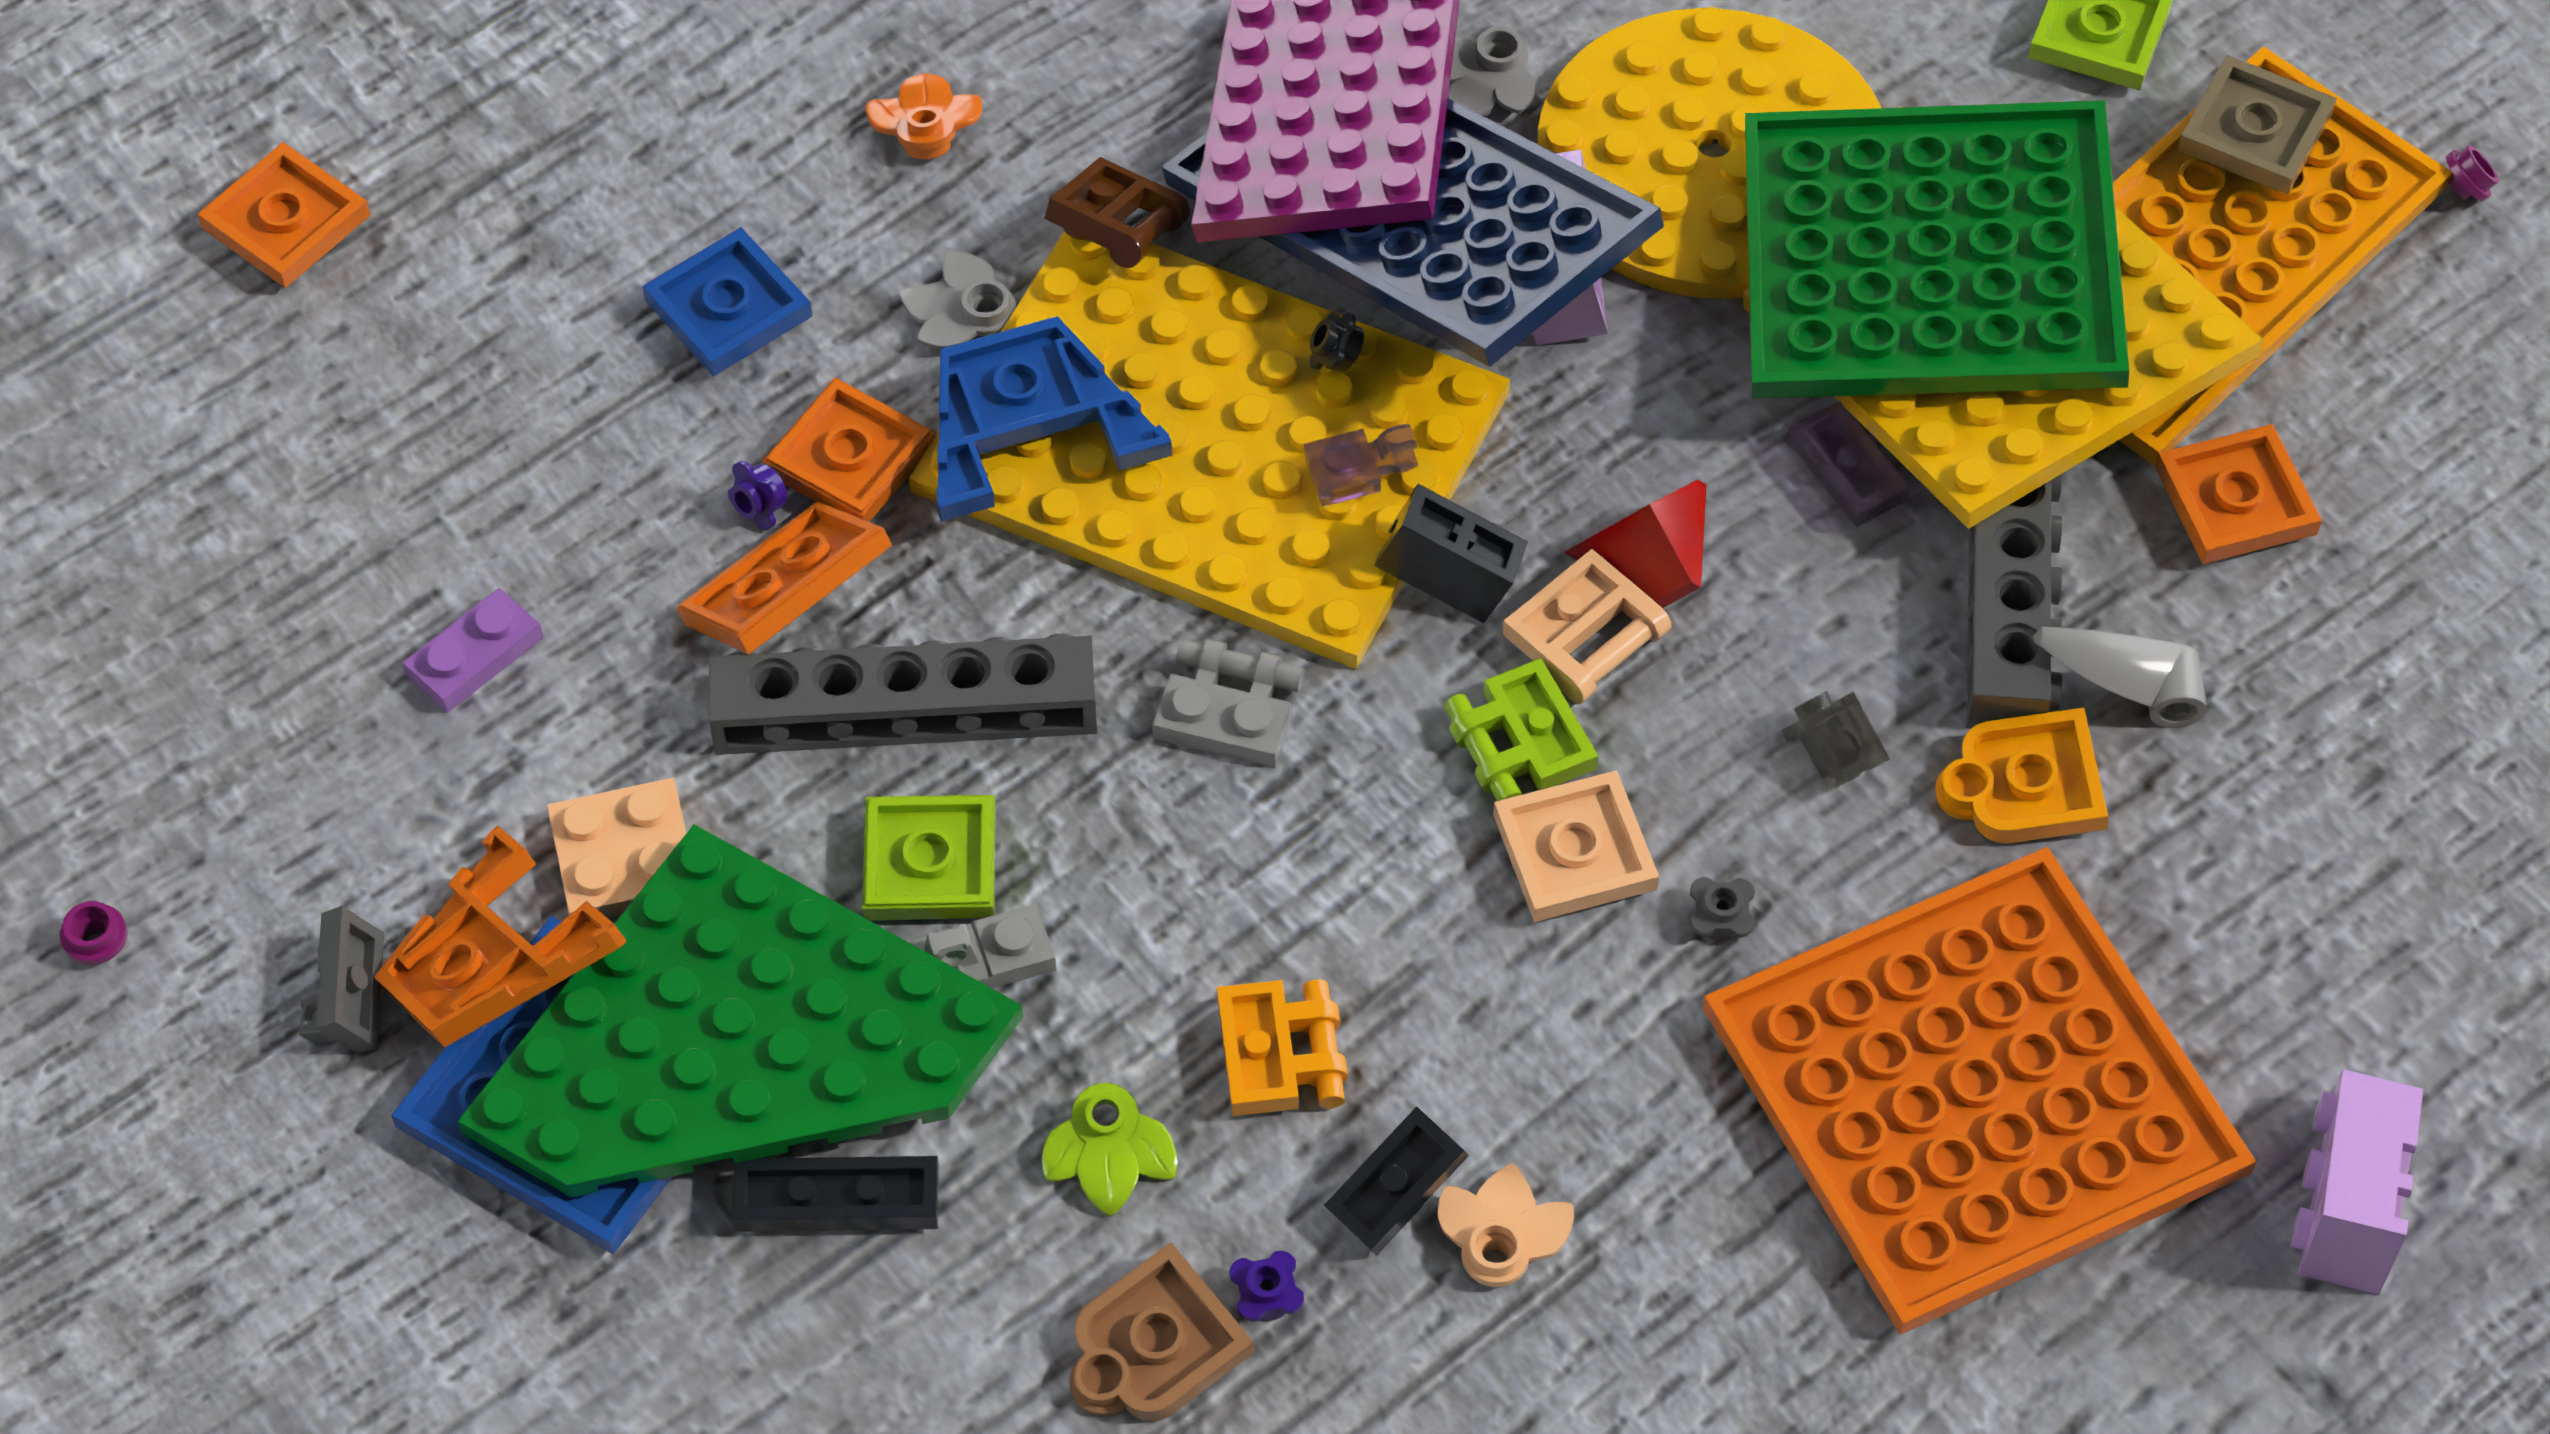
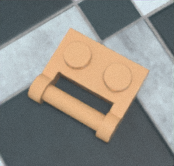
M1591 549L1503 621L1502 635L1533 661L1542 658L1562 692L1574 703L1582 704L1596 692L1597 682L1648 640L1656 642L1671 630L1672 625L1669 616L1660 605ZM1623 611L1632 619V622L1581 664L1569 655L1620 612Z

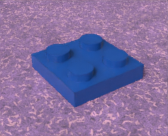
M742 227L642 286L646 303L713 377L812 317L811 302Z

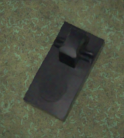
M1416 1106L1324 1206L1377 1256L1469 1155Z

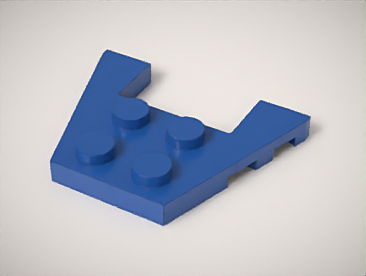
M1058 316L941 348L937 508L941 522L995 507L993 490L979 457L980 454L1089 423L1099 422L1119 471L1172 456V443L1169 434L1160 425L1155 427L1143 415L1141 404L1127 390L1121 391L1105 374L1104 365Z

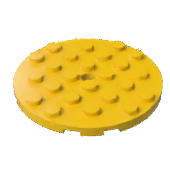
M1715 7L1681 9L1649 15L1616 27L1595 39L1568 62L1555 79L1546 96L1540 114L1537 144L1555 154L1581 149L1588 171L1660 207L1664 227L1611 270L1637 283L1677 295L1713 299L1743 298V291L1749 288L1745 113L1881 108L1868 83L1842 55L1823 41L1797 27L1773 17L1745 11ZM1713 139L1719 140L1718 145L1728 153L1720 157H1710L1699 151V148L1711 145Z

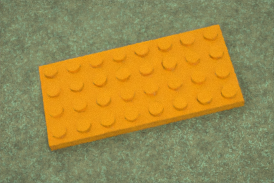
M2264 46L2246 62L2337 98L2328 123L2288 195L2178 151L2181 135L2197 107L2113 182L2115 206L2263 339L2260 357L2119 440L2154 466L2159 452L2174 449L2449 186L2448 181L2453 174L2452 171Z

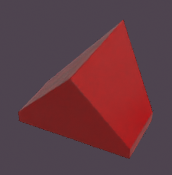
M1697 479L1639 509L1564 553L1575 560H1579L1588 551L1593 549L1658 605L1664 608L1701 588L1707 485Z

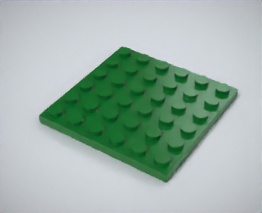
M2105 100L1745 113L1752 399L2128 388L2129 360Z

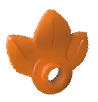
M920 73L907 78L899 88V97L872 99L865 106L866 117L870 126L879 133L897 136L899 143L904 146L906 153L917 159H933L944 155L951 147V140L954 138L955 132L976 123L983 110L982 100L979 95L960 94L952 96L949 83L943 77L930 73Z

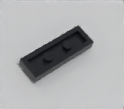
M938 1156L759 1158L734 1164L731 1218L734 1232L938 1229Z

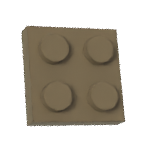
M2226 55L2185 127L2177 150L2288 195L2328 123L2337 98Z

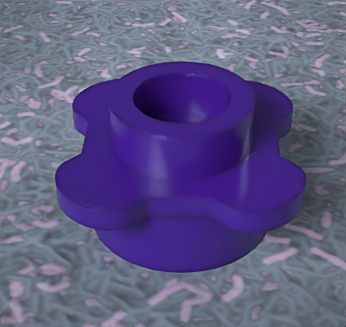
M746 461L737 462L732 467L735 480L733 487L728 490L729 500L741 516L747 519L754 518L756 524L761 529L769 530L776 524L773 513L782 508L787 501V491L784 482L778 473L768 465L757 464L751 467Z
M1275 1251L1269 1258L1257 1261L1240 1258L1231 1265L1229 1276L1230 1280L1238 1285L1240 1300L1237 1304V1310L1242 1318L1251 1322L1259 1320L1273 1321L1283 1317L1285 1314H1294L1302 1308L1304 1293L1295 1285L1293 1272L1296 1269V1260L1290 1253ZM1265 1281H1269L1273 1284V1288L1265 1291L1261 1289L1260 1285Z

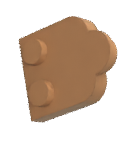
M1170 1242L1081 1310L1075 1323V1337L1083 1356L1077 1360L1072 1368L1069 1380L1070 1390L1077 1405L1091 1415L1112 1416L1126 1409L1128 1413L1140 1420L1159 1421L1173 1415L1254 1354L1256 1349L1252 1339L1174 1244Z

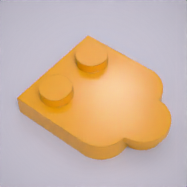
M2084 707L1992 720L1977 724L1967 732L1963 739L1962 758L1950 763L1939 774L1936 781L1935 795L1940 808L1953 818L1973 820L1977 830L1985 838L1993 842L2007 844L2108 830V813Z

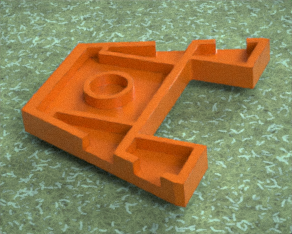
M498 825L481 842L486 848L487 853L475 868L470 871L469 868L461 867L448 885L454 894L433 919L430 915L424 914L374 976L384 991L444 1048L614 952L627 942L615 924L588 901H585L535 945H531L493 912L488 905L536 865L525 848Z

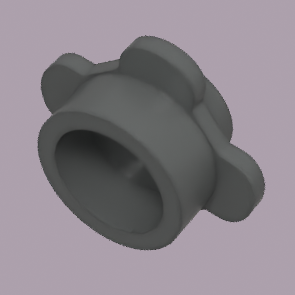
M1708 877L1696 879L1690 887V896L1696 901V910L1690 920L1693 931L1698 935L1706 936L1716 941H1728L1751 934L1755 928V918L1750 914L1749 902L1754 898L1755 894L1753 885L1743 878H1736L1731 883L1713 882ZM1719 903H1724L1729 908L1728 910H1720L1716 906Z

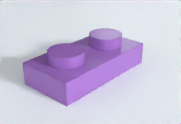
M499 587L405 660L403 665L406 676L446 713H449L544 637L540 623Z

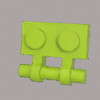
M1542 658L1484 680L1483 694L1488 701L1484 705L1473 708L1465 694L1454 695L1444 704V709L1452 721L1449 730L1459 747L1468 749L1477 765L1474 774L1485 792H1492L1497 801L1522 795L1514 779L1526 773L1530 774L1538 790H1542L1597 770L1599 756ZM1503 728L1513 748L1499 753L1489 734Z

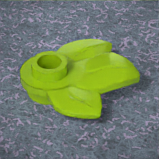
M1103 1082L1093 1084L1084 1089L1073 1104L1071 1119L1050 1132L1043 1147L1042 1164L1044 1176L1048 1182L1064 1181L1078 1176L1080 1185L1087 1198L1102 1213L1112 1217L1130 1198L1138 1182L1139 1174L1156 1180H1173L1177 1172V1154L1172 1137L1162 1123L1139 1114L1136 1101L1126 1089L1117 1084ZM1102 1104L1110 1105L1116 1109L1118 1119L1112 1125L1102 1126L1093 1119V1110Z

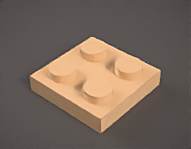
M1617 770L1494 802L1493 816L1534 922L1658 890V872Z
M674 777L547 804L569 915L585 901H588L607 918L621 916L686 834Z

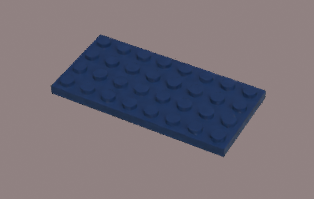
M1448 98L1433 219L1258 237L1491 367L1663 228L1664 224L1660 207ZM1207 132L1161 166L1166 184L1193 200H1196Z

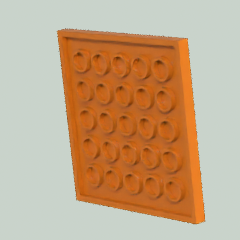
M2048 846L1704 996L1703 1011L1900 1335L2252 1174L2257 1162Z

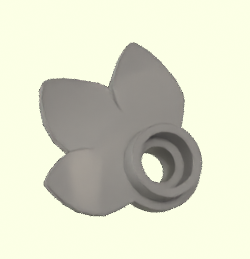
M1492 27L1483 31L1475 42L1455 40L1448 98L1484 117L1489 115L1498 104L1510 112H1523L1531 104L1535 96L1536 83L1534 77L1526 68L1528 64V49L1520 35L1507 27Z
M947 250L943 258V281L900 290V299L904 309L911 318L923 324L918 333V342L937 349L970 341L976 336L984 337L1001 332L1017 307L1012 293L1002 283L995 280L993 268L989 263L977 256L957 250Z

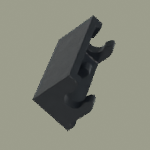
M1417 484L1390 526L1388 532L1391 533V536L1379 552L1374 566L1470 617L1485 623L1513 585L1528 541L1434 491Z

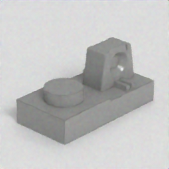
M1037 904L978 919L974 923L960 924L959 927L945 931L931 932L926 936L911 940L912 945L990 988L1056 971L1055 955Z

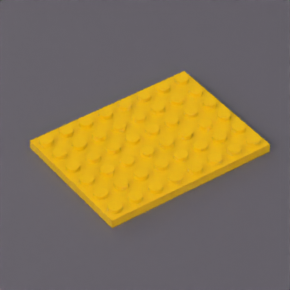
M1064 231L1002 331L1058 316L1104 365L1105 374L1121 391L1127 390L1141 404L1143 415L1155 427L1160 425L1169 434L1172 443V456L1119 471L1099 422L1089 423L980 454L979 457L993 490L995 507L967 515L1357 670L1405 583L1374 566L1379 552L1391 536V533L1388 532L1390 526L1417 484L1451 500L1509 395L1510 379L1356 321L1355 325L1363 329L1364 342L1361 352L1352 367L1345 372H1340L1338 370L1332 371L1323 366L1317 371L1310 367V357L1312 354L1310 340L1319 322L1325 319L1332 311L1153 243L1149 245L1148 253L1142 261L1134 267L1124 268L1112 260L1107 248L1090 240L1085 241L1073 238ZM939 431L909 477L911 493L936 503Z

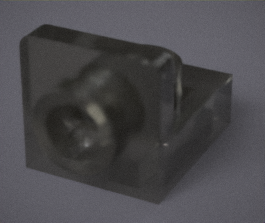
M1827 691L1813 697L1793 709L1799 720L1781 729L1787 741L1796 736L1800 737L1829 792L1890 760L1854 691L1832 701Z

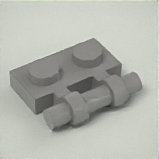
M1182 639L1178 647L1176 663L1198 668L1195 679L1170 673L1152 724L1153 739L1275 768L1292 719V702L1272 697L1276 687L1299 692L1304 678V668L1282 663L1281 656L1262 652L1260 657L1230 651L1227 650V643L1207 639L1205 644ZM1221 674L1252 681L1253 684L1250 692L1218 685Z

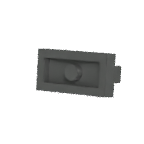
M344 906L321 913L320 941L317 950L318 971L320 972L319 992L301 1001L302 1010L299 1035L315 1045L338 1041L357 1054H362L376 1049L378 1044L381 986L374 976L382 967L384 932Z

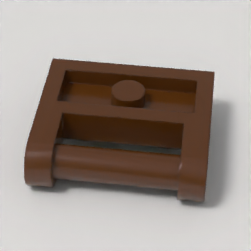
M1099 157L1049 199L1044 219L1062 227L1073 238L1085 241L1090 240L1107 248L1110 257L1116 264L1124 268H1131L1146 257L1149 245L1165 231H1174L1187 221L1190 215V208L1186 199L1179 193ZM1138 208L1150 212L1134 228L1122 223Z

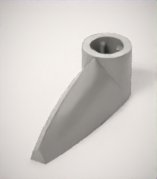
M2042 626L2032 636L2038 646L2082 677L2110 692L2147 705L2149 707L2150 719L2156 725L2168 728L2185 727L2198 722L2207 713L2199 654L2191 646L2141 636Z

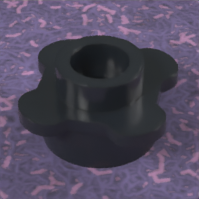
M1332 312L1319 322L1310 340V350L1312 352L1310 367L1318 371L1323 366H1326L1327 369L1332 371L1345 372L1352 367L1361 352L1364 342V331L1361 327L1355 325L1356 317L1354 314L1346 312L1340 317Z

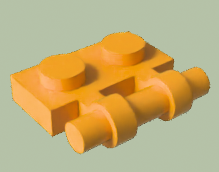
M1283 980L1217 987V1003L1232 1116L1299 1109L1297 1085L1310 1084L1316 1087L1318 1103L1322 1108L1333 1109L1345 1103L1343 1083L1348 1079V1070L1345 1056L1338 1053L1335 1031L1339 1029L1341 1022L1338 1005L1330 999L1328 982L1325 980L1306 982L1302 987L1304 1001L1290 1003L1285 1001ZM1303 1031L1309 1035L1311 1054L1293 1055L1290 1033Z

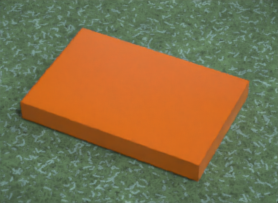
M815 502L680 603L676 609L685 626L749 655L890 548L892 543L883 527L824 503Z

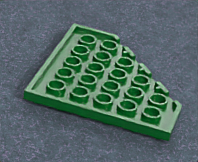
M693 824L615 922V926L627 942L619 949L573 975L461 1116L458 1123L463 1135L572 1198L599 1192L598 1185L638 1177L639 1183L691 1173L694 1172V1165L733 1158L735 1164L787 1153V1146L827 1138L828 1144L883 1133L882 1126L921 1118L922 1124L946 1120L952 1116L1023 1019L1022 1005Z

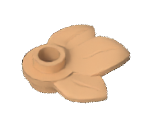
M1508 1164L1488 1178L1476 1195L1458 1187L1444 1186L1438 1203L1437 1217L1442 1232L1462 1249V1263L1468 1275L1482 1285L1503 1287L1519 1280L1527 1270L1529 1262L1552 1257L1562 1249L1571 1234L1574 1222V1207L1571 1203L1548 1202L1536 1206L1534 1196L1525 1177L1515 1164ZM1498 1250L1507 1256V1260L1494 1263L1485 1260L1483 1255L1488 1251Z

